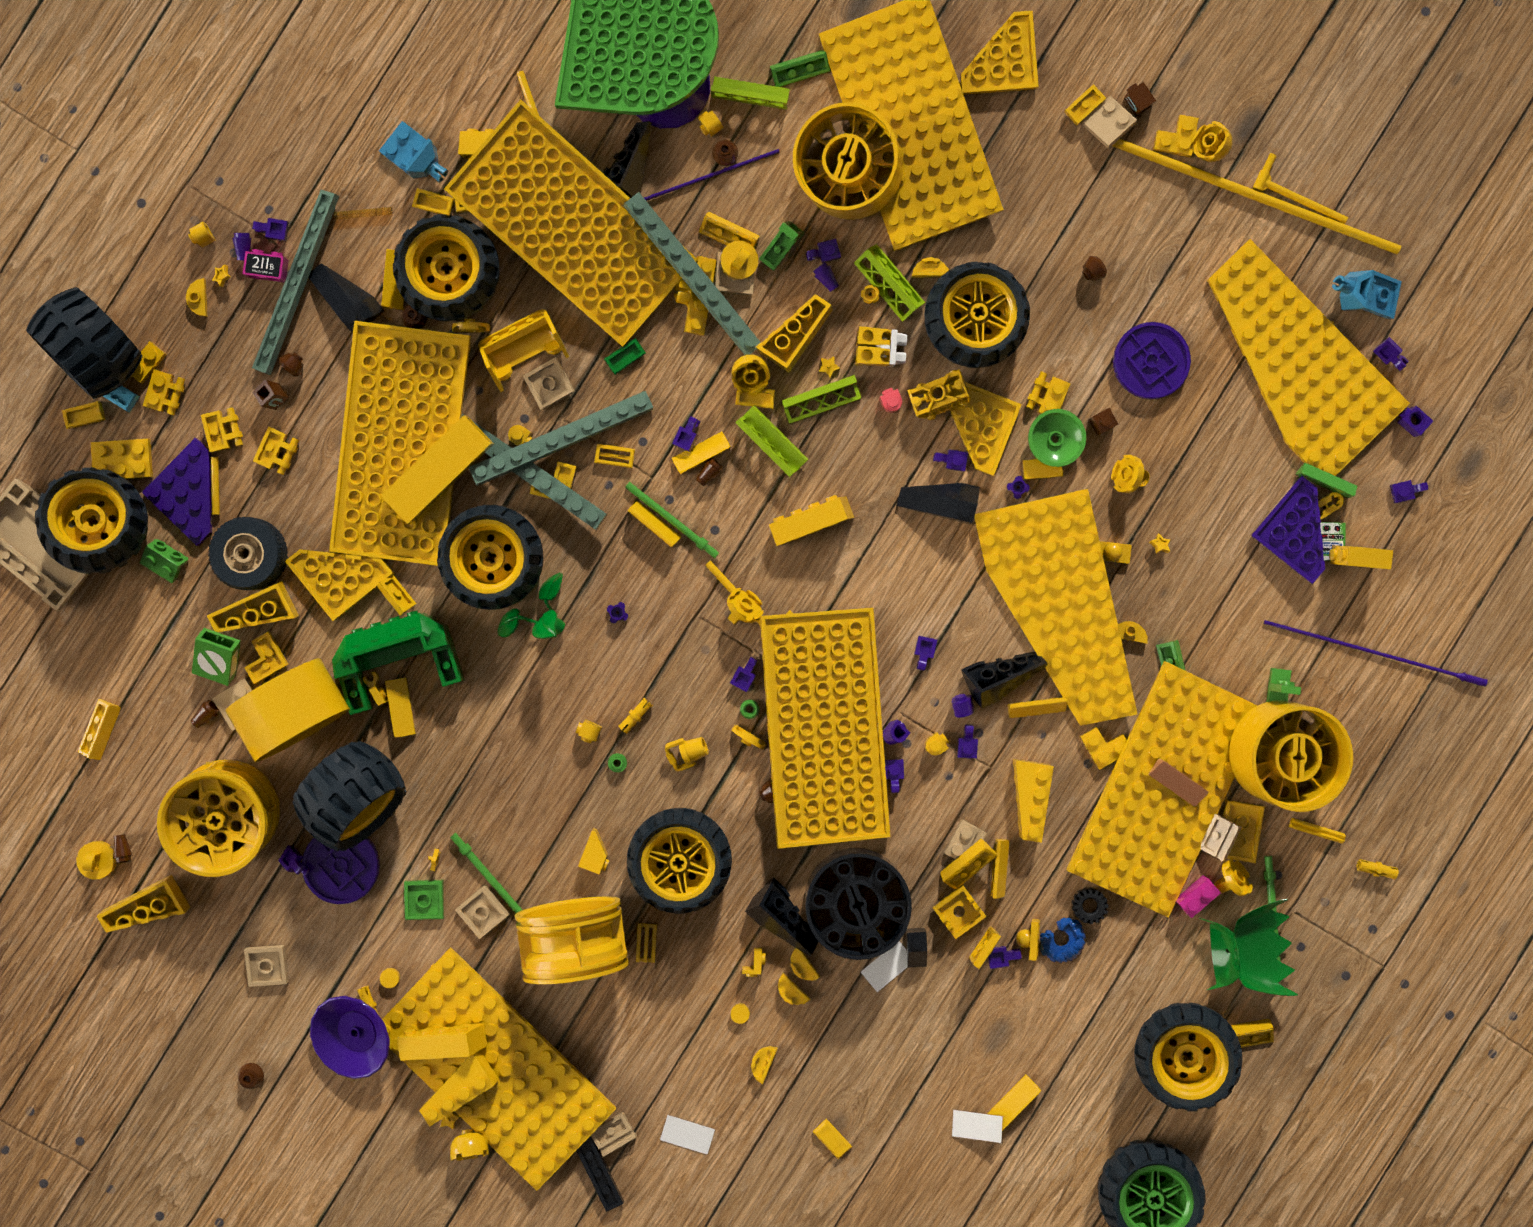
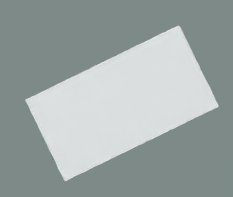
M899 941L893 948L880 955L861 971L862 975L877 992L907 968V952L905 947Z
M953 1110L952 1136L1001 1143L1003 1116Z
M667 1115L660 1140L708 1154L715 1129Z

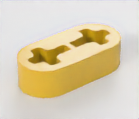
M1333 492L1318 500L1319 508L1324 507L1320 511V519L1325 518L1342 507L1344 499L1341 494ZM1331 497L1337 498L1336 505H1327V503L1332 501Z

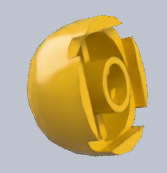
M1216 121L1211 122L1212 124L1207 126L1205 124L1201 126L1192 139V144L1194 145L1193 152L1201 160L1210 163L1224 159L1232 148L1230 131L1222 123Z
M747 354L735 361L732 366L731 378L734 387L738 391L754 394L762 391L768 385L770 372L766 362L761 357Z
M473 1129L462 1130V1134L456 1136L450 1146L451 1161L455 1159L456 1161L478 1158V1155H483V1157L489 1155L487 1140L480 1133H473Z

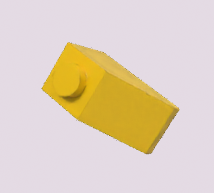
M593 828L578 867L600 875L601 871H606L609 860L606 859L608 853L598 830Z

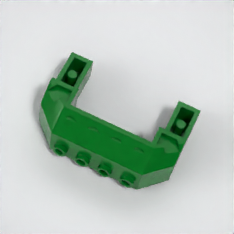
M417 610L407 613V617L401 619L400 616L388 619V623L370 624L368 629L363 630V627L351 630L352 634L345 635L332 659L334 678H339L345 701L350 708L349 714L353 715L373 709L367 686L363 681V671L432 651L442 687L465 681L448 625L425 613H418Z

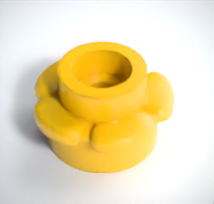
M872 285L865 286V289L861 291V297L864 299V302L867 304L877 302L880 293L879 289Z

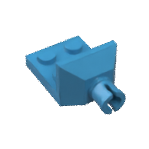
M403 121L379 150L382 155L413 179L431 175L440 183L444 179L439 173L444 177L448 174V170L438 164L437 148L429 138L426 140Z
M1374 270L1349 272L1345 277L1338 275L1334 278L1333 282L1339 284V286L1332 284V288L1341 292V310L1362 309L1386 319H1394L1402 281Z

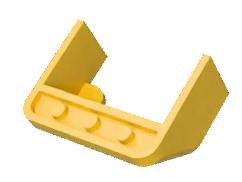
M544 309L538 310L483 338L478 344L486 368L500 392L504 391L501 381H506L511 377L513 372L511 367L544 350L547 354L556 355L562 350L566 358L569 357L550 316Z

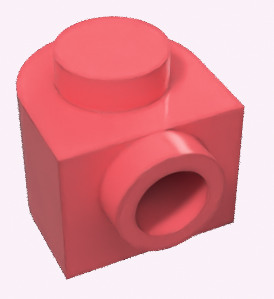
M892 388L883 391V396H880L879 400L884 410L889 413L897 412L902 405V398L898 389L893 391Z

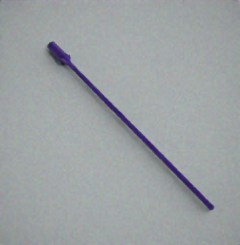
M779 149L644 197V199L647 201L772 156L780 153Z
M1264 620L1263 623L1455 676L1462 682L1466 681L1484 687L1488 683L1487 679L1469 675L1465 672L1455 673L1267 620Z

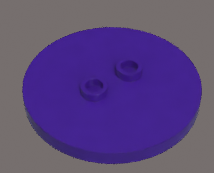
M1158 322L1142 323L1128 330L1118 341L1113 355V368L1119 383L1129 393L1143 399H1159L1175 392L1186 380L1191 365L1190 350L1182 335L1174 328Z
M313 838L306 847L302 858V863L310 868L307 876L303 875L308 888L318 898L332 904H348L365 896L375 885L380 870L377 849L369 838L346 851H336Z

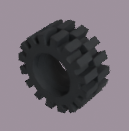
M1091 887L1077 891L1078 894H1074V900L1071 902L1075 916L1086 924L1099 923L1100 919L1103 920L1105 918L1104 915L1108 913L1107 908H1109L1104 895ZM1089 898L1094 899L1097 903L1096 910L1091 913H1087L1083 909L1084 901Z

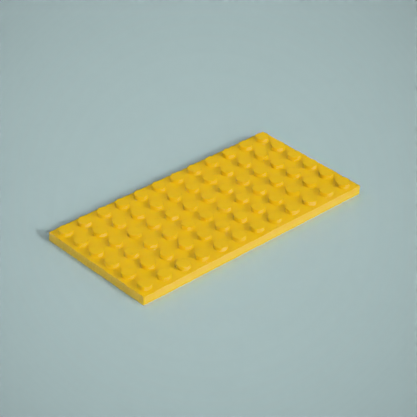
M903 0L819 33L842 103H858L879 113L890 125L901 148L904 166L900 186L892 200L880 210L894 252L1004 211L930 0ZM848 119L852 129L853 119ZM863 125V126L860 128V132H861V133H866V132H868L869 129H870V126H869V125ZM879 126L868 140L875 149L891 142L888 135ZM863 150L861 158L864 166H866L867 153ZM886 155L884 162H892L894 155ZM879 168L875 181L884 186L889 179L892 169Z
M521 99L444 188L447 193L622 347L682 279L623 206L630 197ZM686 249V251L691 255V257L696 262L698 259Z
M354 321L329 552L438 566V545L450 522L454 483L412 524H403L396 517L397 513L384 505L382 502L384 499L381 495L462 417L471 336Z
M874 608L760 616L777 848L890 837Z
M1164 661L1066 870L1169 918L1201 850V843L1214 815L1218 814L1235 776L1229 759V748L1233 732L1244 715L1257 705ZM1161 759L1208 791V794L1194 807L1148 774L1157 760Z
M451 947L382 1019L390 1039L389 1048L399 1058L397 1037L403 1035L406 1030L416 1029V1031H421L426 1028L437 1029L484 1023L487 1046L481 1049V1052L499 1080L492 1088L458 1108L455 1112L476 1133L483 1135L487 1143L536 1191L617 1108ZM468 1057L405 1060L403 1062L436 1092Z

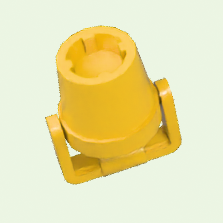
M703 737L691 740L680 738L665 745L666 757L675 771H682L696 765L695 761L709 754ZM678 745L682 759L685 762L679 766L673 752L670 750V748Z

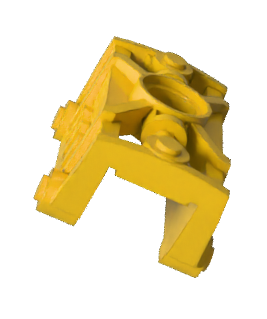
M961 369L952 370L944 377L927 384L920 383L916 388L907 390L916 416L930 421L934 420L937 417L936 415L956 407H967L971 398ZM952 381H955V382H954V385H951V386H950V384H947V383H950V382H952ZM936 388L943 390L941 398L936 399L933 392ZM953 389H964L965 393L956 397L948 395L953 393ZM925 393L924 397L922 398L913 397V395H920ZM923 401L930 402L928 408L918 411L917 408L922 405Z

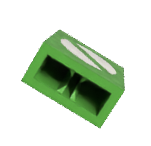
M203 628L195 638L192 674L228 686L237 674L241 640Z

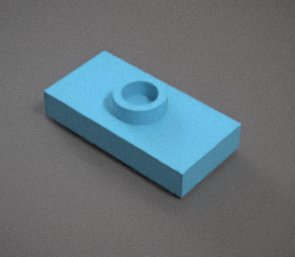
M121 385L103 397L130 413L140 396Z

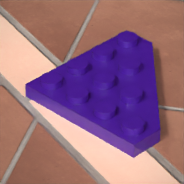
M194 438L142 492L196 546H200L212 533L211 452L198 438Z
M1301 476L1251 535L1311 584L1325 570L1317 487Z

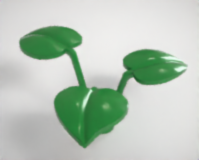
M558 573L548 578L539 590V599L544 600L545 605L549 609L539 619L540 621L519 616V609H511L502 617L499 623L498 636L505 638L512 635L518 627L519 620H525L535 624L532 630V635L535 638L547 639L557 637L564 630L565 622L557 617L558 613L552 609L549 600H553L557 596L561 587L563 573Z

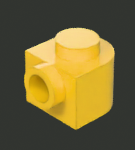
M705 111L698 117L701 124L700 129L705 136L709 135L712 137L724 128L713 111L709 113Z
M201 222L189 229L190 234L188 236L193 244H198L203 248L216 241L205 222Z
M514 425L508 431V438L512 443L519 446L532 440L531 436L533 433L521 425Z
M585 719L583 723L579 722L575 733L581 736L582 741L591 744L592 741H597L602 726Z
M935 732L926 739L925 749L931 755L937 756L949 749L946 745L949 741L943 733L939 735L938 732Z

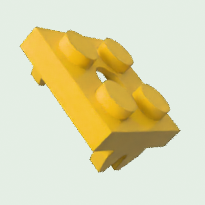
M964 885L932 907L955 939L987 917ZM957 906H962L965 910L964 915L961 917H956L953 913L954 908Z

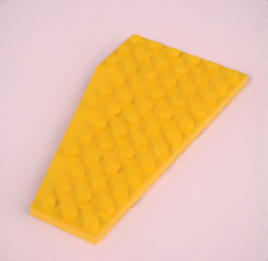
M1083 489L976 513L974 518L986 571L1037 655L1042 656L1048 665L1045 667L1061 695L1067 698V705L1079 725L1138 715L1089 490Z

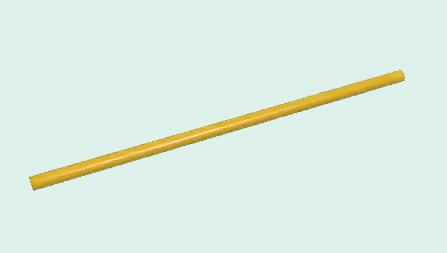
M1119 139L1112 145V147L1396 255L1401 249V245L1125 140Z

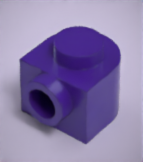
M959 694L952 698L951 702L955 717L962 718L973 714L975 708L972 695Z
M894 720L889 722L884 729L883 738L886 743L894 745L905 741L910 732L906 729L904 723Z

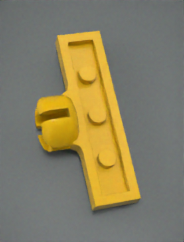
M697 256L698 260L696 263L713 283L717 260ZM681 280L675 288L676 291L680 292L678 294L674 293V299L677 303L685 304L688 309L684 332L703 336L708 309L686 282Z

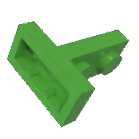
M791 221L782 223L779 227L780 231L759 258L760 261L773 271L776 270L797 240L801 239L805 234L804 231Z
M1270 668L1266 702L1274 700L1288 701L1289 694L1300 695L1301 687H1296L1295 682H1290L1292 670Z

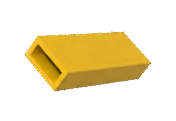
M463 415L381 495L384 499L382 502L387 508L393 509L397 513L396 517L403 524H412L494 443L468 416Z

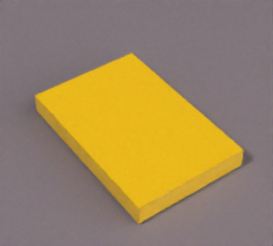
M1230 800L1225 801L1223 817L1242 827L1227 859L1232 858L1233 860L1256 863L1265 811L1264 806Z

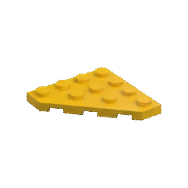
M1033 11L1013 12L968 67L964 69L960 74L963 95L1038 89Z
M952 381V382L947 383V384H950V386H951V385H954V382H955V381ZM965 382L971 397L969 405L967 407L959 406L949 411L974 468L994 476L1022 404ZM953 389V393L948 395L956 397L965 393L964 389Z
M299 549L285 561L332 621L337 620L377 588L379 582L394 574L382 558Z

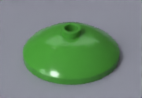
M1052 409L1040 414L1033 421L1028 433V443L1032 454L1041 463L1052 467H1062L1074 462L1082 454L1086 445V431L1081 420L1075 414L1063 409ZM1053 436H1056L1058 438L1057 443H1054L1052 441Z

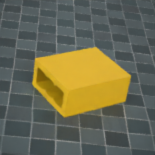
M1332 545V549L1329 552L1330 564L1379 569L1392 568L1393 550Z

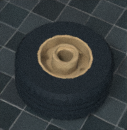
M253 517L234 518L221 525L217 532L214 533L215 535L212 536L211 544H209L210 548L208 549L211 569L221 582L231 588L238 590L263 589L276 582L280 578L279 576L282 575V572H284V568H286L285 561L288 558V548L284 541L285 539L275 526L265 520Z

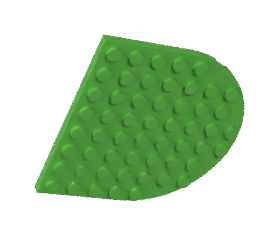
M571 0L555 99L556 109L647 115L670 109L689 98L706 80L717 57L719 28L710 1Z

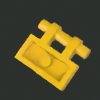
M154 369L142 406L163 412L165 405L169 406L167 414L175 415L176 408L179 409L180 406L178 402L181 392L184 393L185 379L178 377L176 384L172 383L174 375ZM170 389H173L171 400H167Z
M1040 371L1038 378H1035L1033 391L1028 395L1026 408L1033 410L1035 404H1038L1040 407L1037 413L1040 414L1052 409H1061L1071 383L1054 376L1051 378L1050 383L1045 381L1047 373ZM1042 388L1047 389L1043 399L1038 397Z
M234 408L226 409L228 414L226 417L222 416L220 410L201 415L211 453L230 449V440H234L236 447L243 445V434L239 430L237 422L239 418L235 414ZM230 423L232 433L227 434L225 424Z
M268 426L253 462L271 470L276 463L280 465L277 472L284 475L286 469L290 468L291 458L297 452V445L300 440L292 437L290 444L285 442L287 434ZM283 447L287 450L283 459H280L278 456Z

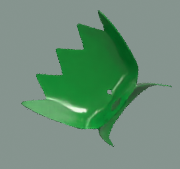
M1288 899L1269 903L1245 914L1238 919L1233 932L1221 924L1201 919L1210 923L1211 952L1216 985L1207 990L1228 986L1239 978L1241 983L1251 990L1273 995L1298 996L1294 991L1279 984L1281 980L1293 973L1295 969L1276 959L1292 942L1273 932L1289 916L1271 909L1288 901Z

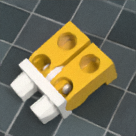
M859 326L857 330L856 346L858 347L856 348L855 366L894 367L895 364H905L906 353L896 352L897 345H907V335L898 333V330Z

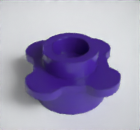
M1016 476L1012 483L1007 484V490L1011 491L1016 499L1021 498V495L1030 489L1021 476Z
M623 602L607 607L611 623L628 619Z

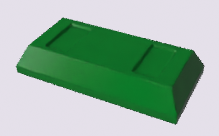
M634 338L604 360L614 375H616L645 355L646 352L637 339Z

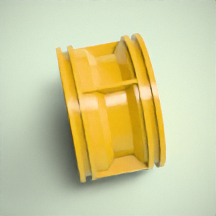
M227 759L206 763L177 782L166 793L157 815L159 840L167 855L184 870L205 877L229 875L245 867L274 836L280 817L278 796L269 779L258 769L247 763ZM222 785L232 787L237 791L227 795ZM199 788V799L189 798ZM212 795H218L220 802H215ZM231 802H236L239 809L232 808ZM197 806L202 807L205 810V814H200ZM250 807L253 812L254 822L244 815ZM234 821L241 822L242 828H237L234 825ZM201 825L207 827L208 833L202 832ZM219 833H224L227 840H222L219 837ZM234 841L245 843L233 850Z
M598 896L546 903L517 912L515 920L518 921L516 929L522 972L524 973L523 981L530 984L569 983L605 976L626 968L629 965V961L626 958L628 954L625 944L622 909L619 906L621 904L620 898Z

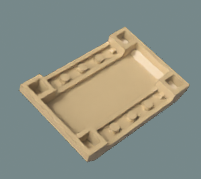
M14 479L0 496V564L38 593L42 600L54 610L60 611L89 574L79 573L62 566L45 551L38 538L35 524V511L39 507L38 500L41 495L19 479ZM73 521L69 523L71 528L76 525ZM88 537L81 542L86 543L88 541Z

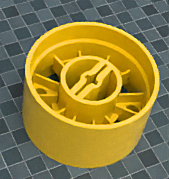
M844 102L829 105L817 111L802 126L793 148V168L799 185L818 208L833 217L854 220L877 213L892 200L902 180L904 164L899 143L887 121L875 110L865 105ZM853 119L852 134L837 135L833 124L842 120ZM863 125L870 126L869 131L866 133H861L860 128ZM879 126L888 135L891 142L875 149L868 140ZM824 133H832L829 140L825 141L822 139ZM814 140L825 147L822 160L806 159L808 150ZM844 147L838 154V164L834 175H832V158L840 148ZM863 150H865L867 153L866 166L858 176L853 178L854 174L859 170V160ZM888 154L894 155V159L890 163L884 162V158ZM879 168H890L892 171L886 184L882 186L877 183L875 178ZM817 169L818 174L815 177H809L810 170ZM825 178L831 188L823 200H820L813 194L809 186ZM873 191H879L876 195L870 198V195ZM863 193L865 202L847 206L848 194ZM836 198L842 199L840 206L833 205V201Z
M317 658L262 684L226 708L225 712L256 763L291 747L346 714L350 708L321 658Z
M1274 700L1254 707L1239 721L1231 737L1229 759L1235 778L1249 794L1286 810L1308 812L1329 804L1342 792L1351 775L1353 748L1346 729L1330 713L1319 708L1291 701ZM1303 711L1314 720L1311 725L1306 727L1305 731L1298 728ZM1276 720L1277 726L1271 728L1270 730H1267V728ZM1322 746H1324L1323 760H1322V751H1321V748H1320V747H1322ZM1268 777L1275 780L1271 786L1270 795L1262 786V783ZM1308 780L1310 785L1298 793L1296 782Z

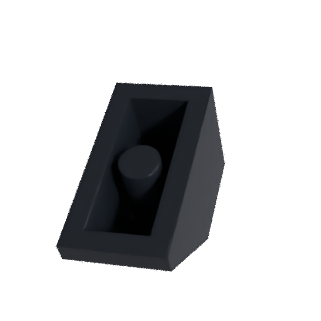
M925 928L907 929L905 931L907 967H927V935Z

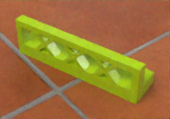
M714 76L713 85L711 86L712 98L787 110L790 92L788 88Z
M877 244L868 248L854 262L872 286L879 289V294L902 322L925 304V301ZM865 258L871 262V269L866 268L862 264ZM875 273L881 274L883 283L877 282ZM888 288L895 291V298H891L888 295ZM900 303H905L909 308L906 314L901 311Z
M853 375L782 400V405L789 424L860 400L861 395L857 387L856 377ZM853 386L856 394L855 397L847 398L842 396L845 388ZM831 393L838 396L836 403L832 405L824 402L826 396ZM811 400L819 402L818 410L811 411L807 409L808 402ZM794 406L803 409L800 416L793 419L788 408Z
M755 405L735 422L789 477L795 474L808 460Z

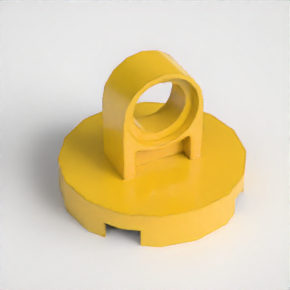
M744 241L729 243L722 250L720 256L722 271L734 280L749 278L758 266V254L755 248Z
M1124 455L1121 461H1116L1112 469L1111 480H1114L1115 486L1113 487L1118 492L1130 494L1139 486H1146L1149 482L1150 474L1144 470V465L1140 458L1133 455Z
M741 588L734 589L727 598V605L731 611L727 619L733 625L739 620L745 623L757 622L764 613V610L761 609V600L750 590L745 592Z
M92 841L84 845L79 850L76 858L80 873L89 879L95 880L102 879L113 872L116 864L115 859H113L111 845L103 841Z
M1231 858L1222 864L1223 877L1214 883L1215 887L1221 892L1220 894L1230 889L1238 896L1244 897L1250 894L1253 885H1249L1247 878L1250 875L1246 868L1238 860L1234 862Z

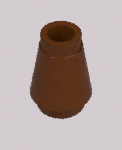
M714 458L710 461L707 460L696 480L702 486H705L722 473V465Z
M211 700L203 702L191 719V723L195 727L200 728L215 718L219 712L216 704Z
M126 835L113 836V859H115V864L131 861V856L133 855Z

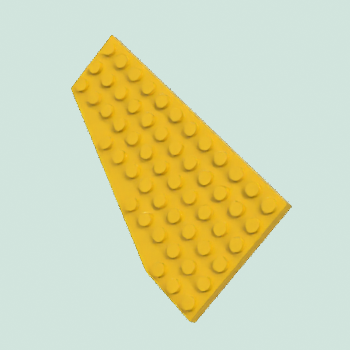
M1251 239L1241 246L1207 280L1228 320L1233 336L1253 372L1258 388L1284 437V442L1304 463L1336 476L1410 404Z

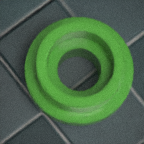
M746 700L741 704L740 712L743 717L752 719L758 715L759 706L754 700ZM749 705L753 707V712L751 713L746 711V707Z
M615 753L610 756L608 766L613 772H622L627 766V759L623 754ZM616 759L621 761V765L618 767L614 765Z

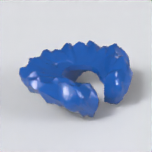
M1062 918L1056 922L1058 929L1066 932L1069 936L1066 945H1057L1054 941V933L1051 930H1046L1045 933L1040 934L1041 953L1053 962L1057 961L1062 964V962L1072 961L1084 949V939L1086 938L1083 932L1084 929L1078 920L1071 918Z

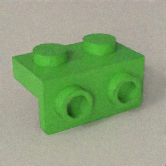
M155 539L146 545L140 564L173 583L176 581L181 567L187 563L188 558L181 552L168 546L165 542Z

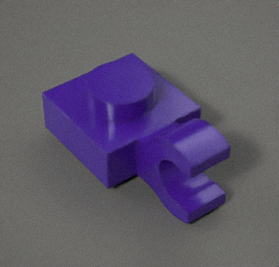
M268 218L267 223L253 221L252 229L255 232H266L265 237L268 239L286 241L289 222Z
M836 239L817 243L818 249L806 251L807 261L821 258V262L825 263L841 258Z
M1390 337L1373 350L1386 365L1392 362L1399 371L1405 368L1409 362L1404 356L1399 355L1403 350Z
M690 416L686 427H679L672 444L691 452L699 436L694 432L699 427L701 421Z
M951 449L948 450V455L936 452L934 453L933 461L946 463L945 469L965 472L968 452Z
M1411 480L1390 485L1394 503L1415 499L1414 493L1428 490L1427 482L1412 485Z
M918 636L914 655L919 656L916 669L924 671L927 659L934 658L937 639Z
M750 657L745 668L739 666L730 684L747 692L756 676L751 671L757 660Z
M965 725L964 738L958 737L957 757L977 759L978 739L973 738V725Z
M903 759L885 760L886 779H890L891 792L899 793V779H904Z
M288 845L278 860L288 872H295L297 875L301 872L304 876H307L310 871L308 866L300 862L303 856L294 846Z
M1006 946L994 947L992 953L988 956L990 969L1009 966L1008 960L1022 959L1020 948L1007 951Z

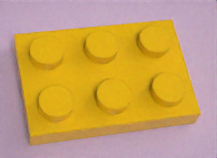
M151 439L90 442L92 467L98 470L112 471L124 479L153 477Z

